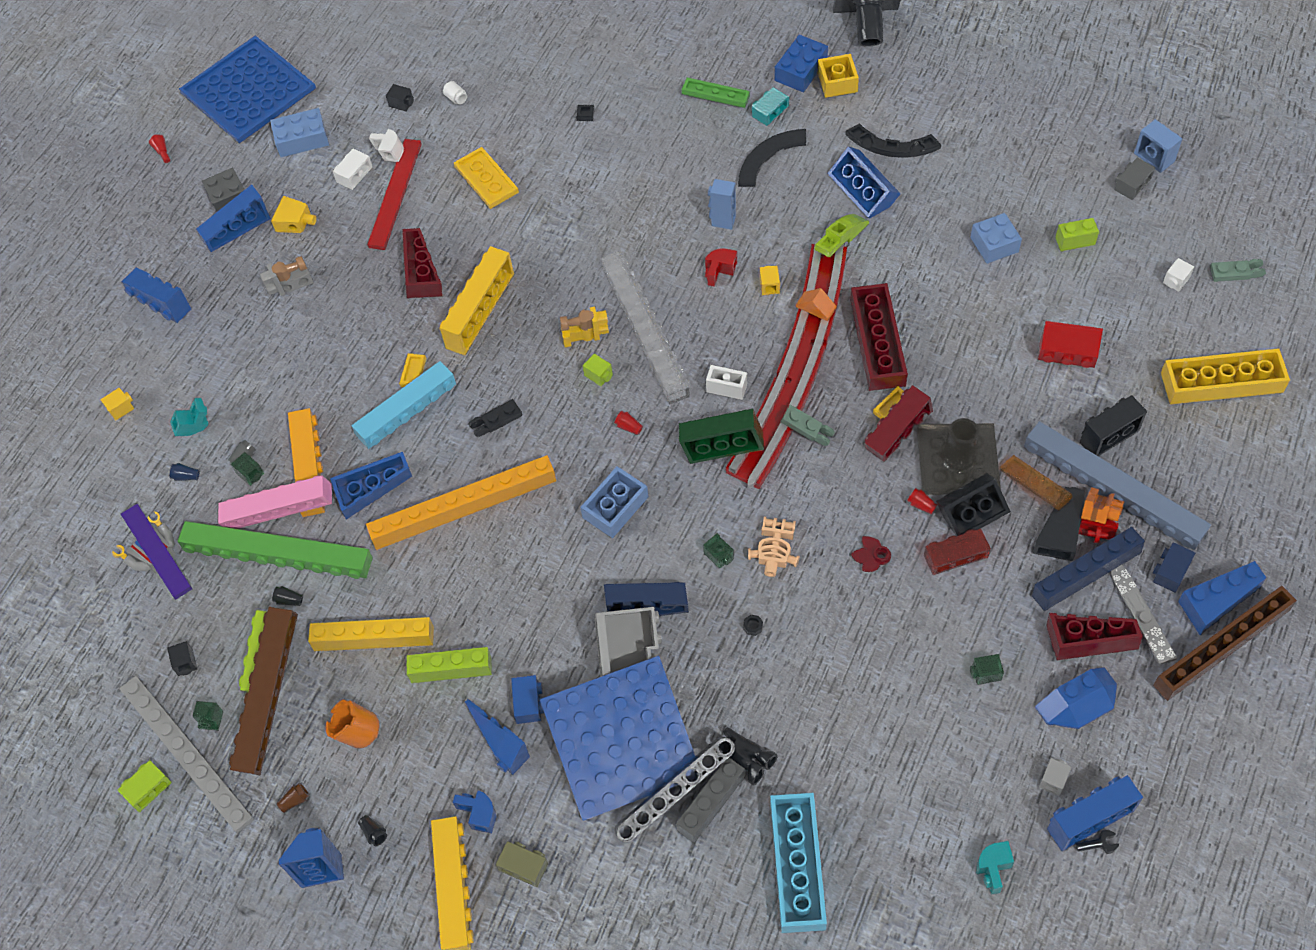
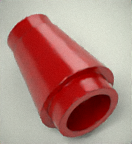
M621 411L614 421L618 428L639 435L643 428V425L627 411Z
M917 488L914 489L907 500L911 503V506L929 514H932L937 507V504L924 491Z

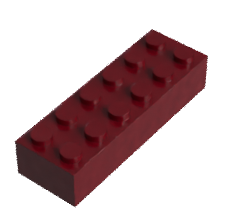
M888 283L851 287L850 302L869 391L896 388L897 386L906 387L908 373Z

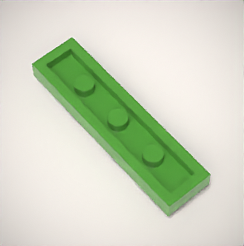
M688 77L682 87V94L743 108L746 107L750 97V91Z

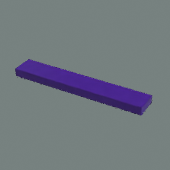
M136 504L122 512L121 516L173 598L176 600L191 591L192 587L139 505Z

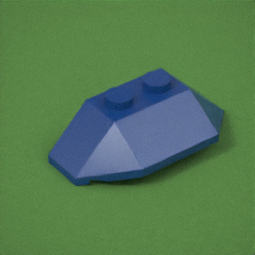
M1105 667L1090 669L1056 688L1039 702L1035 708L1047 725L1080 729L1114 709L1117 683Z

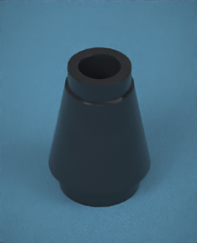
M284 586L275 587L272 602H276V605L301 606L303 595Z
M368 815L359 819L358 825L369 844L379 846L386 840L387 834L384 827Z

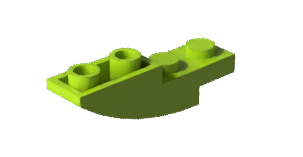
M856 214L841 217L826 229L825 236L815 244V250L831 257L845 242L850 243L869 224V221Z

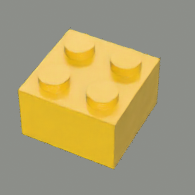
M851 54L818 59L817 74L825 98L858 92L859 77Z

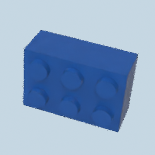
M799 34L776 64L775 81L804 93L817 75L818 59L828 58V46Z

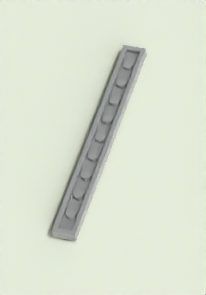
M137 676L119 688L237 834L254 821V818Z

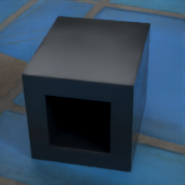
M393 84L386 94L388 105L391 108L407 112L414 102L410 88Z
M187 641L167 648L171 667L178 676L188 675L192 671L197 670L193 648Z

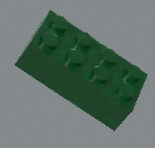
M754 409L679 423V442L690 464L764 450L763 430Z

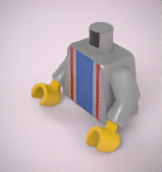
M154 511L158 516L157 520L152 521L149 516L148 520L153 524L155 523L156 528L152 527L173 557L175 556V552L172 549L175 545L173 534L164 522L161 523L159 513ZM138 541L126 550L127 554L124 553L125 549L122 545H116L121 550V554H116L112 551V555L115 558L121 557L122 561L135 571L147 572L151 570L157 572Z

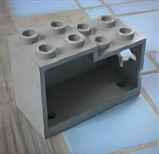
M654 607L594 614L600 677L655 657V654L651 653L650 649H659L658 644H662L661 633L657 632L656 624L659 623L658 611H654Z

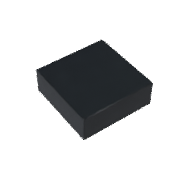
M578 105L577 121H594V105Z

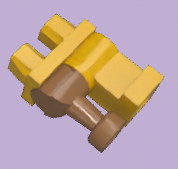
M590 307V310H582L578 317L567 319V316L560 317L564 347L572 346L571 342L580 340L591 341L594 339L597 341L600 340V334L609 333L606 310L596 312L595 307Z

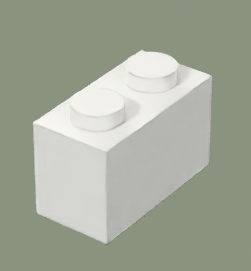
M352 149L333 170L336 182L353 190L372 168L370 157L358 150Z
M711 365L706 378V391L743 400L747 387V372Z

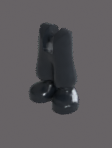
M729 727L723 730L724 735L733 741L735 746L734 752L729 758L745 770H748V782L753 786L756 785L764 775V768L769 770L775 764L778 755L773 751H763L759 744L741 736ZM726 741L719 744V749L723 753L728 750V743Z

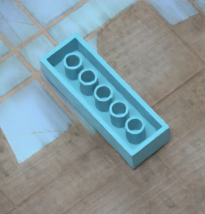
M814 793L771 795L770 806L781 933L825 931L827 920Z

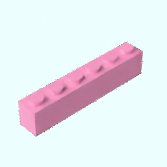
M314 476L304 481L299 480L289 485H280L274 489L262 490L255 494H246L236 499H228L225 502L219 503L218 524L222 527L238 529L332 504V484L323 476Z

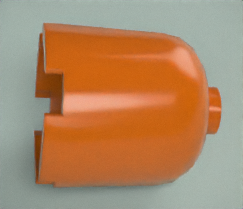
M344 699L338 702L331 710V713H333L331 721L326 722L327 736L358 749L369 746L377 738L380 725L377 715L351 700L347 701Z

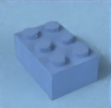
M319 108L270 120L275 145L280 157L329 146L325 124Z
M616 466L580 507L582 518L613 539L649 497L648 488L645 484Z

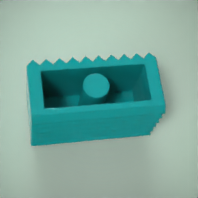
M772 87L770 91H766L759 101L756 100L753 103L752 117L768 126L789 106V96Z

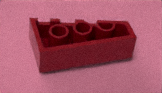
M913 385L902 393L897 404L894 403L890 407L889 414L885 418L880 419L873 433L870 432L866 436V449L885 462L900 446V440L907 439L911 435L913 426H919L923 422L924 415H930L933 412L931 397Z
M1049 613L1046 625L1056 660L1138 650L1143 637L1137 619L1109 617L1108 619H1100L1097 616L1086 618L1076 617L1075 614L1058 616L1057 613Z

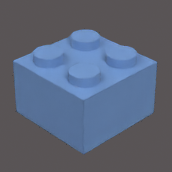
M1155 119L1141 130L1134 154L1154 166L1161 173L1175 162L1182 138Z
M1005 213L975 223L972 226L970 238L987 264L1019 252L1022 238Z

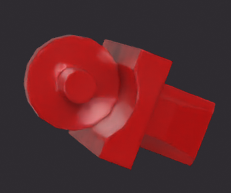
M1081 518L1079 534L1094 537V543H1099L1100 538L1110 540L1115 537L1119 523L1107 519L1106 523L1103 524Z

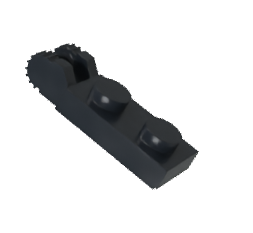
M511 399L481 415V417H475L470 420L468 425L472 429L479 427L474 430V435L480 437L522 416V411L514 399Z

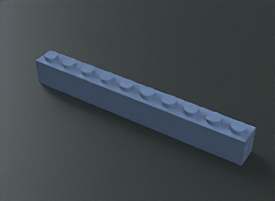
M1040 421L1026 437L1024 447L1029 452L1042 457L1047 463L1060 468L1063 473L1073 476L1080 483L1099 489L1098 494L1108 497L1114 493V499L1124 501L1123 507L1132 515L1142 518L1149 525L1155 526L1163 531L1165 535L1175 538L1187 548L1195 551L1211 527L1210 523Z

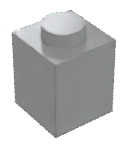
M1050 758L1039 788L1060 796L1071 766L1061 759Z

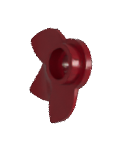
M869 536L862 537L863 548L851 553L852 558L856 562L863 564L862 571L874 572L878 570L880 565H886L891 560L890 550L885 546H881L878 539Z

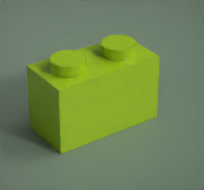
M1094 218L1059 224L1055 238L1060 251L1095 245L1099 230Z
M149 760L147 763L142 764L131 778L126 779L117 791L140 813L172 782Z

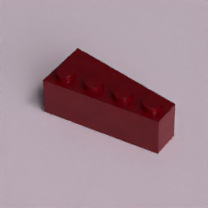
M402 229L407 298L441 297L442 283L428 252L421 229Z

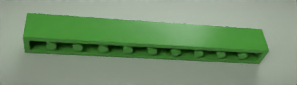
M187 521L184 522L177 541L183 551L187 553L198 552L206 556L218 555L225 559H230L231 557L243 562H248L249 560L256 561L263 565L270 563L282 568L289 566L297 570H312L316 573L328 572L335 576L347 575L354 579L367 578L373 559L369 549Z

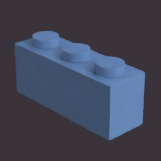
M714 179L713 186H709L708 196H710L708 207L711 208L709 219H711L712 226L732 230L736 219L735 182Z

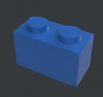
M536 675L511 678L516 723L541 721V714L544 713L539 694H543L542 682H538Z

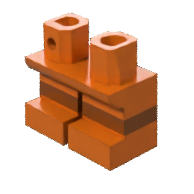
M1091 487L1085 500L1081 518L1103 524L1106 523L1107 519L1118 522L1124 501L1114 499V493L1108 497L1098 495L1099 489Z

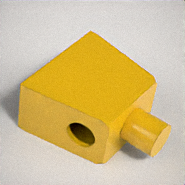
M283 196L271 222L276 232L302 233L307 224L315 225L316 215L310 213L306 203Z

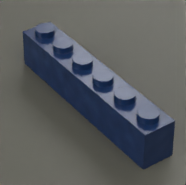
M1133 527L1128 528L1036 583L1032 597L1044 611L1048 610L1141 554L1145 540Z

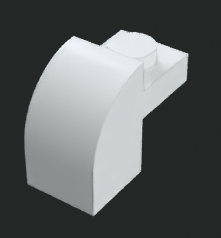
M390 129L387 130L386 134L371 133L369 139L384 161L399 162L404 152V146L397 134Z

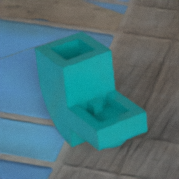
M194 398L190 410H175L170 421L175 437L191 436L203 431L209 423L206 418L207 407L204 405L202 398Z
M1009 841L987 846L978 859L976 872L977 874L986 873L984 875V883L986 888H990L991 895L1000 893L1003 888L999 870L1011 869L1014 864Z

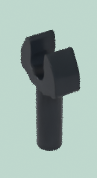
M1103 830L1100 833L1099 839L1076 843V849L1080 852L1101 848L1106 854H1111L1119 847V844H1108L1106 839L1114 838L1116 833L1110 830Z

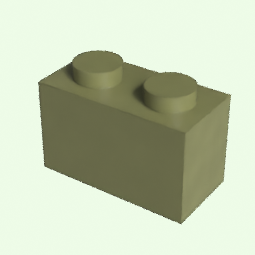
M507 841L496 863L498 871L538 887L548 866L545 854L537 850L531 852L525 849L526 846L519 842L510 843Z

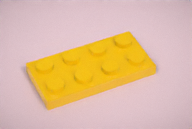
M483 147L454 162V167L490 209L519 193L518 187Z

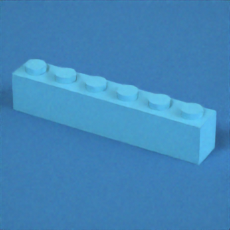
M439 361L351 425L355 435L368 449L377 445L380 440L392 434L400 425L408 422L415 414L423 411L427 405L435 402L446 391H450L456 385L453 373Z

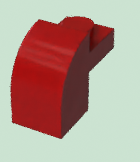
M720 248L713 250L706 256L705 278H707L708 286L715 287L719 273L734 274L738 262L736 250Z

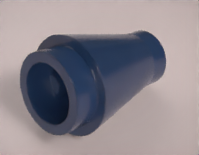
M180 463L171 465L170 479H174V481H198L199 469H194Z

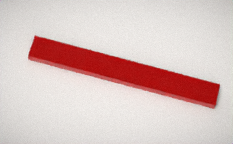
M404 139V152L399 162H396L367 244L369 248L386 250L422 145L421 140Z

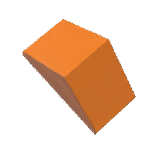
M821 288L805 291L796 303L797 308L826 321L830 319L837 308Z

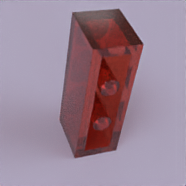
M972 529L960 536L953 535L944 541L929 543L925 546L924 557L932 575H936L989 557L991 548L982 529Z

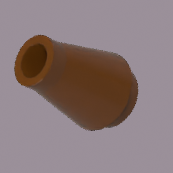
M301 783L293 784L276 804L285 813L291 808L307 801L306 798L310 795Z

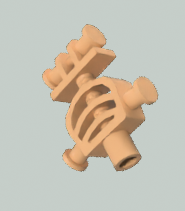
M764 516L762 535L770 537L759 542L758 550L748 548V560L759 558V564L766 565L764 571L766 576L775 577L777 567L786 568L787 563L797 567L800 556H791L790 544L783 540H793L796 521L792 523L786 522V519H783L781 523L777 522V518L772 520Z

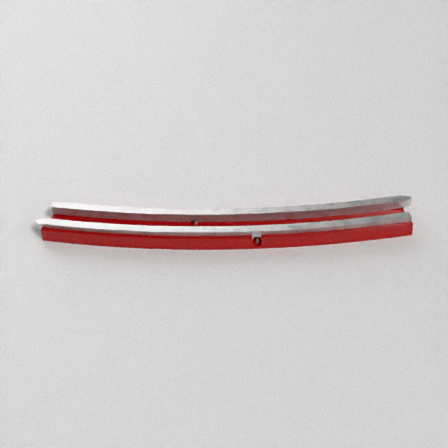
M818 237L816 239L815 244L821 239V237ZM811 244L803 293L821 288L838 307L847 247L843 244L831 257H828L816 251L815 244ZM837 308L828 321L798 309L787 347L777 370L776 378L774 377L756 415L763 430L764 450L734 455L726 466V473L747 483L748 488L755 487L760 489L793 429L781 423V420L790 404L801 411L803 410L819 371Z

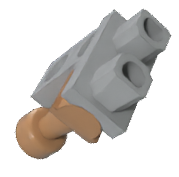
M302 256L295 259L296 262L287 265L282 262H277L274 265L270 263L267 265L268 270L260 273L269 295L279 292L280 296L286 295L285 292H291L314 283Z

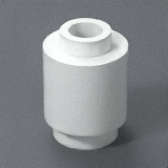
M450 81L445 84L443 94L452 102L461 105L466 101V91L457 83Z

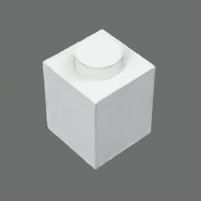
M1178 258L1167 271L1163 283L1179 292L1191 277L1194 266Z

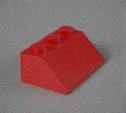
M1045 321L1039 345L1038 360L1048 363L1055 362L1063 363L1064 365L1095 368L1103 328Z

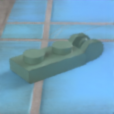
M1262 259L1215 262L1210 265L1214 282L1248 280L1250 278L1262 277L1266 274L1265 269L1259 268L1263 265Z
M791 404L781 420V423L823 446L829 445L830 440L822 434L832 437L835 433L829 426L822 425L823 423Z

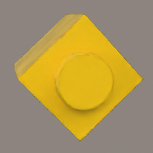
M778 266L760 267L762 295L780 294Z
M120 388L100 399L115 421L134 409L130 403L133 399L128 392L123 393Z

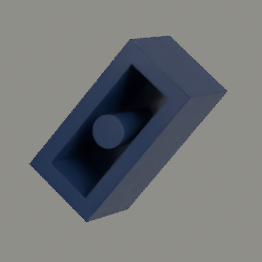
M1174 542L1170 549L1165 547L1160 557L1164 560L1162 564L1157 563L1152 573L1156 575L1153 583L1176 593L1196 552Z

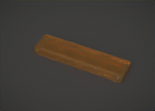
M1015 455L1000 466L1003 473L1057 510H1060L1072 499L1070 492Z

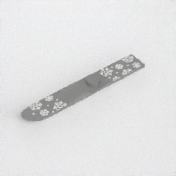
M1123 565L1112 570L1111 577L1132 617L1137 619L1141 633L1159 665L1177 660L1174 651L1128 571Z

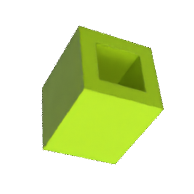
M595 353L583 365L584 376L599 386L608 382L613 375L611 364Z

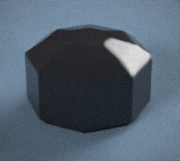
M749 615L744 619L743 629L748 635L756 636L762 632L763 621L759 616Z

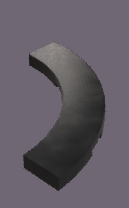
M860 123L846 130L845 133L850 140L860 147L888 157H917L941 149V144L932 134L911 140V142H900V140L891 139L884 140L876 137L875 134L865 129Z
M806 129L779 133L756 146L743 162L739 173L738 187H756V179L762 164L779 150L806 146Z

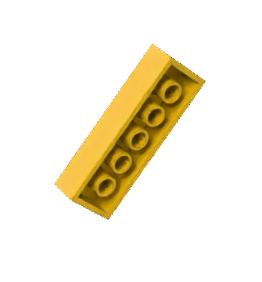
M490 246L488 251L483 254L480 264L475 267L472 277L467 280L464 290L458 294L457 301L454 306L450 307L446 319L440 324V331L446 349L466 355L514 275L509 252Z
M1280 349L1166 360L1161 371L1170 404L1284 393L1290 382Z

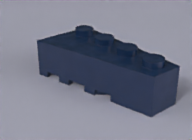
M685 582L604 584L607 612L654 607V611H658L659 616L689 613Z

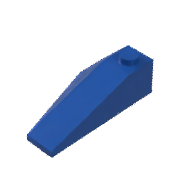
M467 699L465 701L467 708L498 762L496 765L503 772L509 771L514 775L530 757L525 742L504 726L502 728L493 717L490 720L487 719L488 715L484 710Z

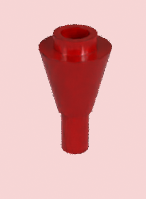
M158 134L153 135L149 140L150 146L161 155L164 163H169L170 158L167 154L165 137Z

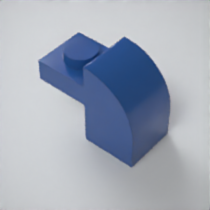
M477 791L476 798L466 793H462V795L455 794L453 799L455 808L471 812L468 822L471 829L492 834L496 821V811L490 798L481 791Z

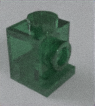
M718 533L703 544L704 555L719 569L724 565L730 564L734 559V549Z
M196 701L193 718L198 722V728L219 731L223 710L217 703Z

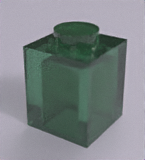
M246 452L231 463L235 473L250 486L259 481L261 476L264 475L260 465Z
M999 654L974 658L973 664L970 666V673L972 678L976 679L977 685L1002 681L1004 670Z

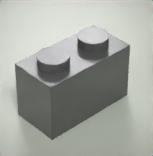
M1137 157L1132 163H1128L1123 173L1118 174L1115 179L1116 186L1114 190L1133 200L1152 179L1155 167Z

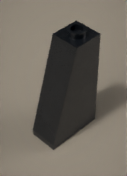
M1076 487L1064 488L1035 542L1033 554L1073 561L1077 549L1085 490H1080Z

